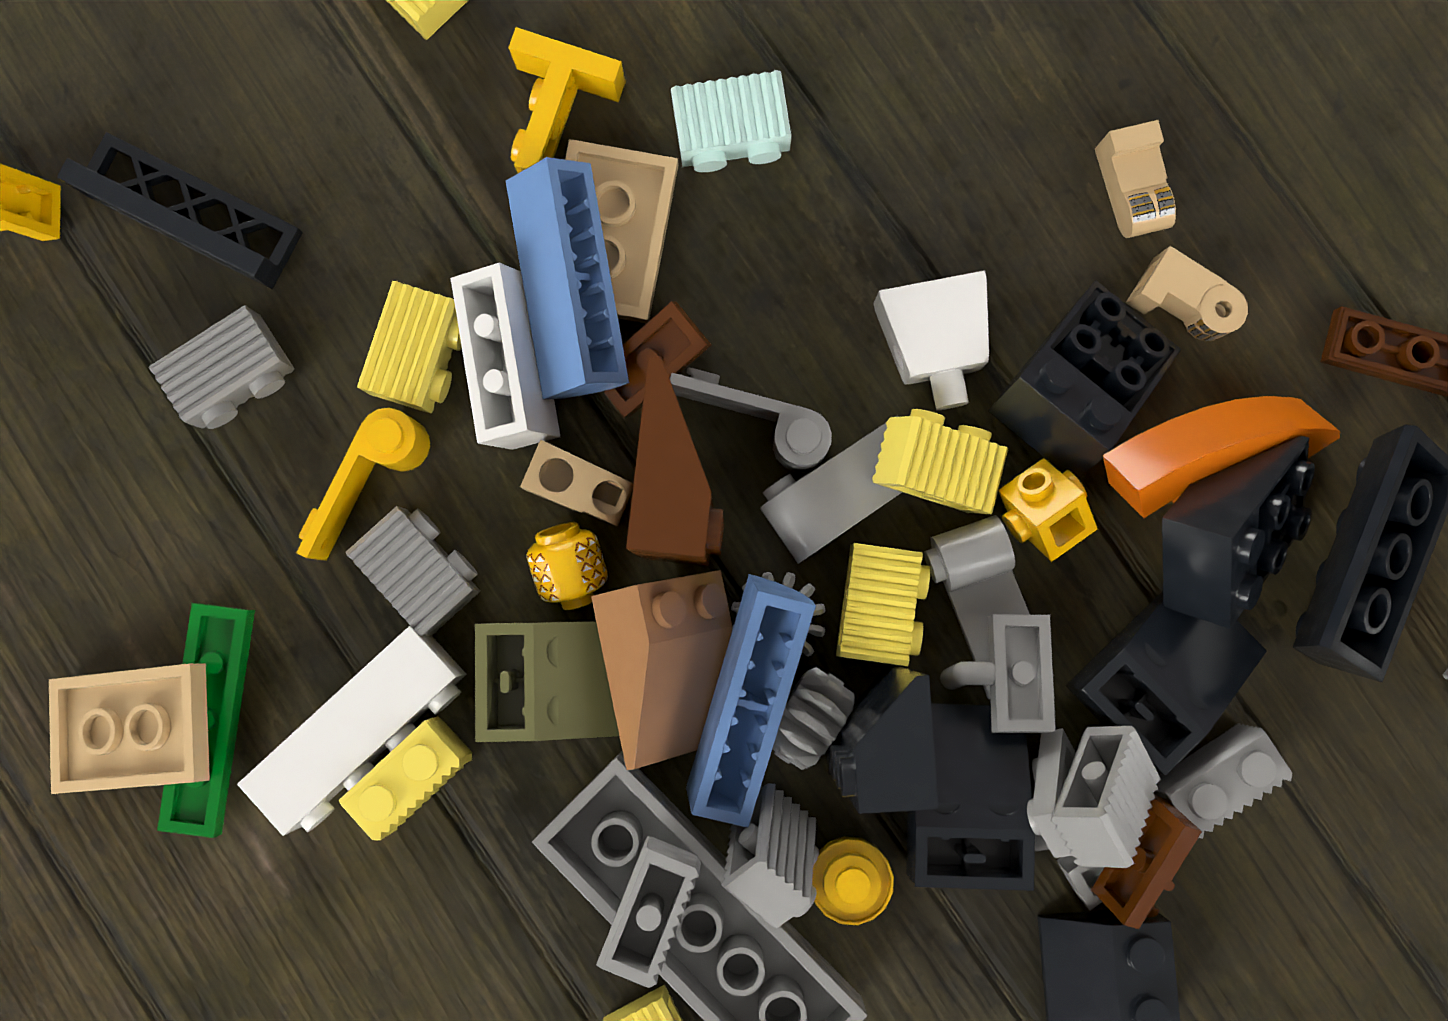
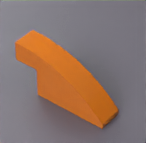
M1276 396L1243 398L1203 407L1170 419L1105 453L1103 459L1109 484L1143 518H1146L1169 502L1175 503L1186 488L1198 480L1298 436L1309 437V458L1340 438V431L1301 399Z

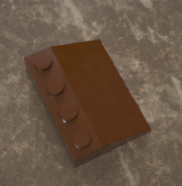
M648 355L626 549L646 560L709 566L710 554L721 555L724 531L723 509L714 508L712 492L662 357Z

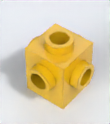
M1044 458L998 490L1007 510L1002 515V520L1007 529L1020 543L1029 540L1051 562L1098 529L1086 499L1087 492L1078 478L1069 470L1063 473L1059 472Z

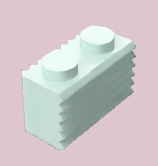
M774 70L771 73L763 72L759 75L753 73L749 76L730 77L726 80L720 78L717 81L709 80L705 83L697 82L693 85H676L671 88L682 167L694 166V170L697 172H713L724 168L727 165L726 160L748 157L749 162L752 164H765L778 160L781 157V152L790 151L791 130L781 71Z

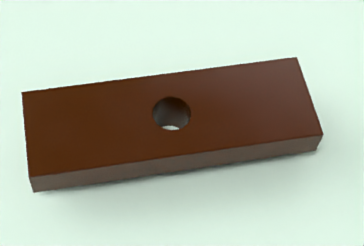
M1343 306L1333 310L1321 363L1448 397V335ZM1412 349L1417 353L1418 361L1414 359Z

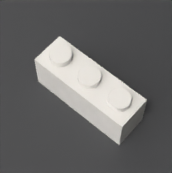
M496 263L452 277L451 284L477 443L513 450L539 443L540 440L547 441L559 438L560 431L554 399L543 400L521 271L502 263Z

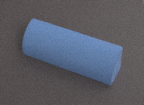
M546 157L506 180L543 400L588 395L629 383L591 163Z
M749 574L686 786L692 815L743 827H749L816 607L814 602L804 594L785 585Z

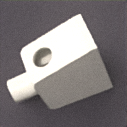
M985 270L880 290L874 301L875 312L904 384L930 381L936 410H945L968 404L969 400L963 374L981 370L989 360L987 279Z

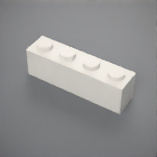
M409 626L237 785L282 836L301 827L308 833L335 809L329 801L344 787L349 791L374 768L371 763L386 748L391 752L416 729L413 723L430 709L436 715L447 707L461 693L455 685L467 674L432 636L421 637L415 632L413 627Z

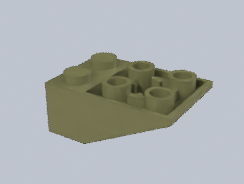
M596 622L475 624V742L545 741L619 736Z

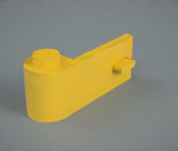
M393 408L377 409L367 415L361 423L319 508L311 510L299 534L302 542L296 553L305 558L327 561L375 463L402 472L413 470L426 459L430 449V440L424 426L402 411Z

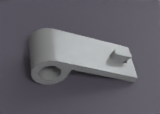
M687 369L686 373L691 375V377L676 373L671 374L670 382L676 396L777 422L773 438V451L778 462L790 471L806 472L814 469L823 461L829 450L832 437L829 424L821 414L811 409L718 385L719 375L698 369Z
M886 423L797 482L791 474H788L763 492L768 502L760 509L798 564L902 493L875 484L872 480L873 475L876 473L875 466L879 462L878 454L882 450L880 444L884 441L883 433L887 429Z
M997 515L930 537L932 549L924 551L926 565L930 566V575L935 583L943 581L974 662H989L987 617L993 614L1030 615L1012 571L1015 567L1013 548L1005 527ZM983 685L988 699H991L990 685Z

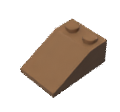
M721 570L638 584L591 596L626 770L637 769L696 751L732 633V622Z

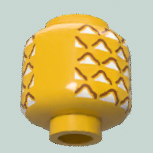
M577 522L556 525L535 535L536 543L528 549L526 558L540 598L546 602H561L564 610L576 609L592 602L591 596H594L593 592L602 587L608 578V572L596 535L590 530L580 529Z

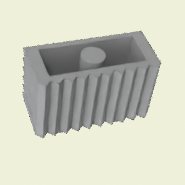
M244 305L150 365L149 369L155 375V379L160 383L161 389L167 394V398L172 402L173 408L179 413V417L185 423L199 428L207 427L208 429H214L231 421L238 414L236 408L239 404L245 403L252 397L257 399L267 397L279 390L285 384L283 377L286 374L292 373L294 367L261 315Z
M396 506L346 551V554L400 615L406 619L421 637L432 636L469 603L472 598L478 595L480 590L471 581L478 573L457 550L448 555L434 540L441 533L440 530L420 509L417 508L411 514L407 509Z
M1238 723L1180 761L1166 776L1160 774L1161 781L1156 783L1158 790L1154 791L1153 794L1167 799L1202 831L1198 838L1203 839L1204 831L1213 832L1214 824L1223 826L1224 818L1233 819L1234 811L1242 813L1244 805L1252 807L1253 798L1262 800L1263 792L1271 794L1273 786H1282L1283 779L1291 781L1292 771L1261 727L1258 729L1257 727H1249L1248 725L1245 726Z
M1132 726L1086 728L1050 820L1057 824L1055 830L1061 832L1060 838L1066 841L1064 846L1071 849L1069 854L1075 857L1074 863L1080 866L1128 868L1134 864L1132 857L1138 854L1135 847L1140 845L1138 838L1144 835L1141 829L1147 826L1144 819L1150 816L1147 810L1153 807L1150 801L1155 799L1153 792L1158 790L1156 783L1161 781V778L1137 731Z
M767 783L759 791L749 827L733 824L729 829L732 832L729 835L730 841L727 844L729 849L726 852L728 856L725 859L727 864L724 870L726 872L722 877L725 880L721 886L772 927L778 928L792 917L802 916L812 906L817 894L816 888L812 885L813 866L818 859L819 849L815 846L816 817H808V811L800 810V804H792V797H784V790H776V784Z
M647 836L596 965L647 988L657 984L658 975L662 972L663 962L666 961L668 949L671 948L673 937L676 936L677 926L681 923L682 913H685L686 903L690 900L691 890L695 888L696 878L700 874L701 862L698 855L654 837Z

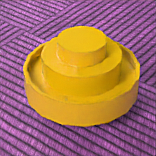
M844 836L828 842L819 850L818 859L813 866L812 885L817 890L814 902L826 917L846 925H860L869 922L886 909L893 894L894 876L889 861L876 845L859 837Z

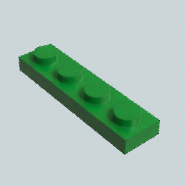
M202 603L191 604L182 664H206L210 780L164 785L157 831L209 838L222 835L255 610Z

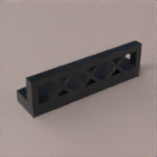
M107 132L87 167L67 158L57 175L58 179L81 194L272 290L303 234L299 228ZM117 152L132 159L137 175L136 179L119 184L105 177ZM145 166H147V167H149V168H151V169H153V170H155V171H157V172H154V173H151V174H147V171H146V167H145ZM175 180L180 183L185 202L166 208L156 202L152 186ZM193 190L205 196L195 199ZM221 203L228 207L233 226L214 232L203 226L199 210ZM240 213L253 220L243 223ZM189 214L190 219L184 217L183 215ZM269 227L281 233L282 236L268 260L266 257L251 250L246 234ZM236 237H237L238 243H236V242H234V241H232V240H230V239H233V238H236Z

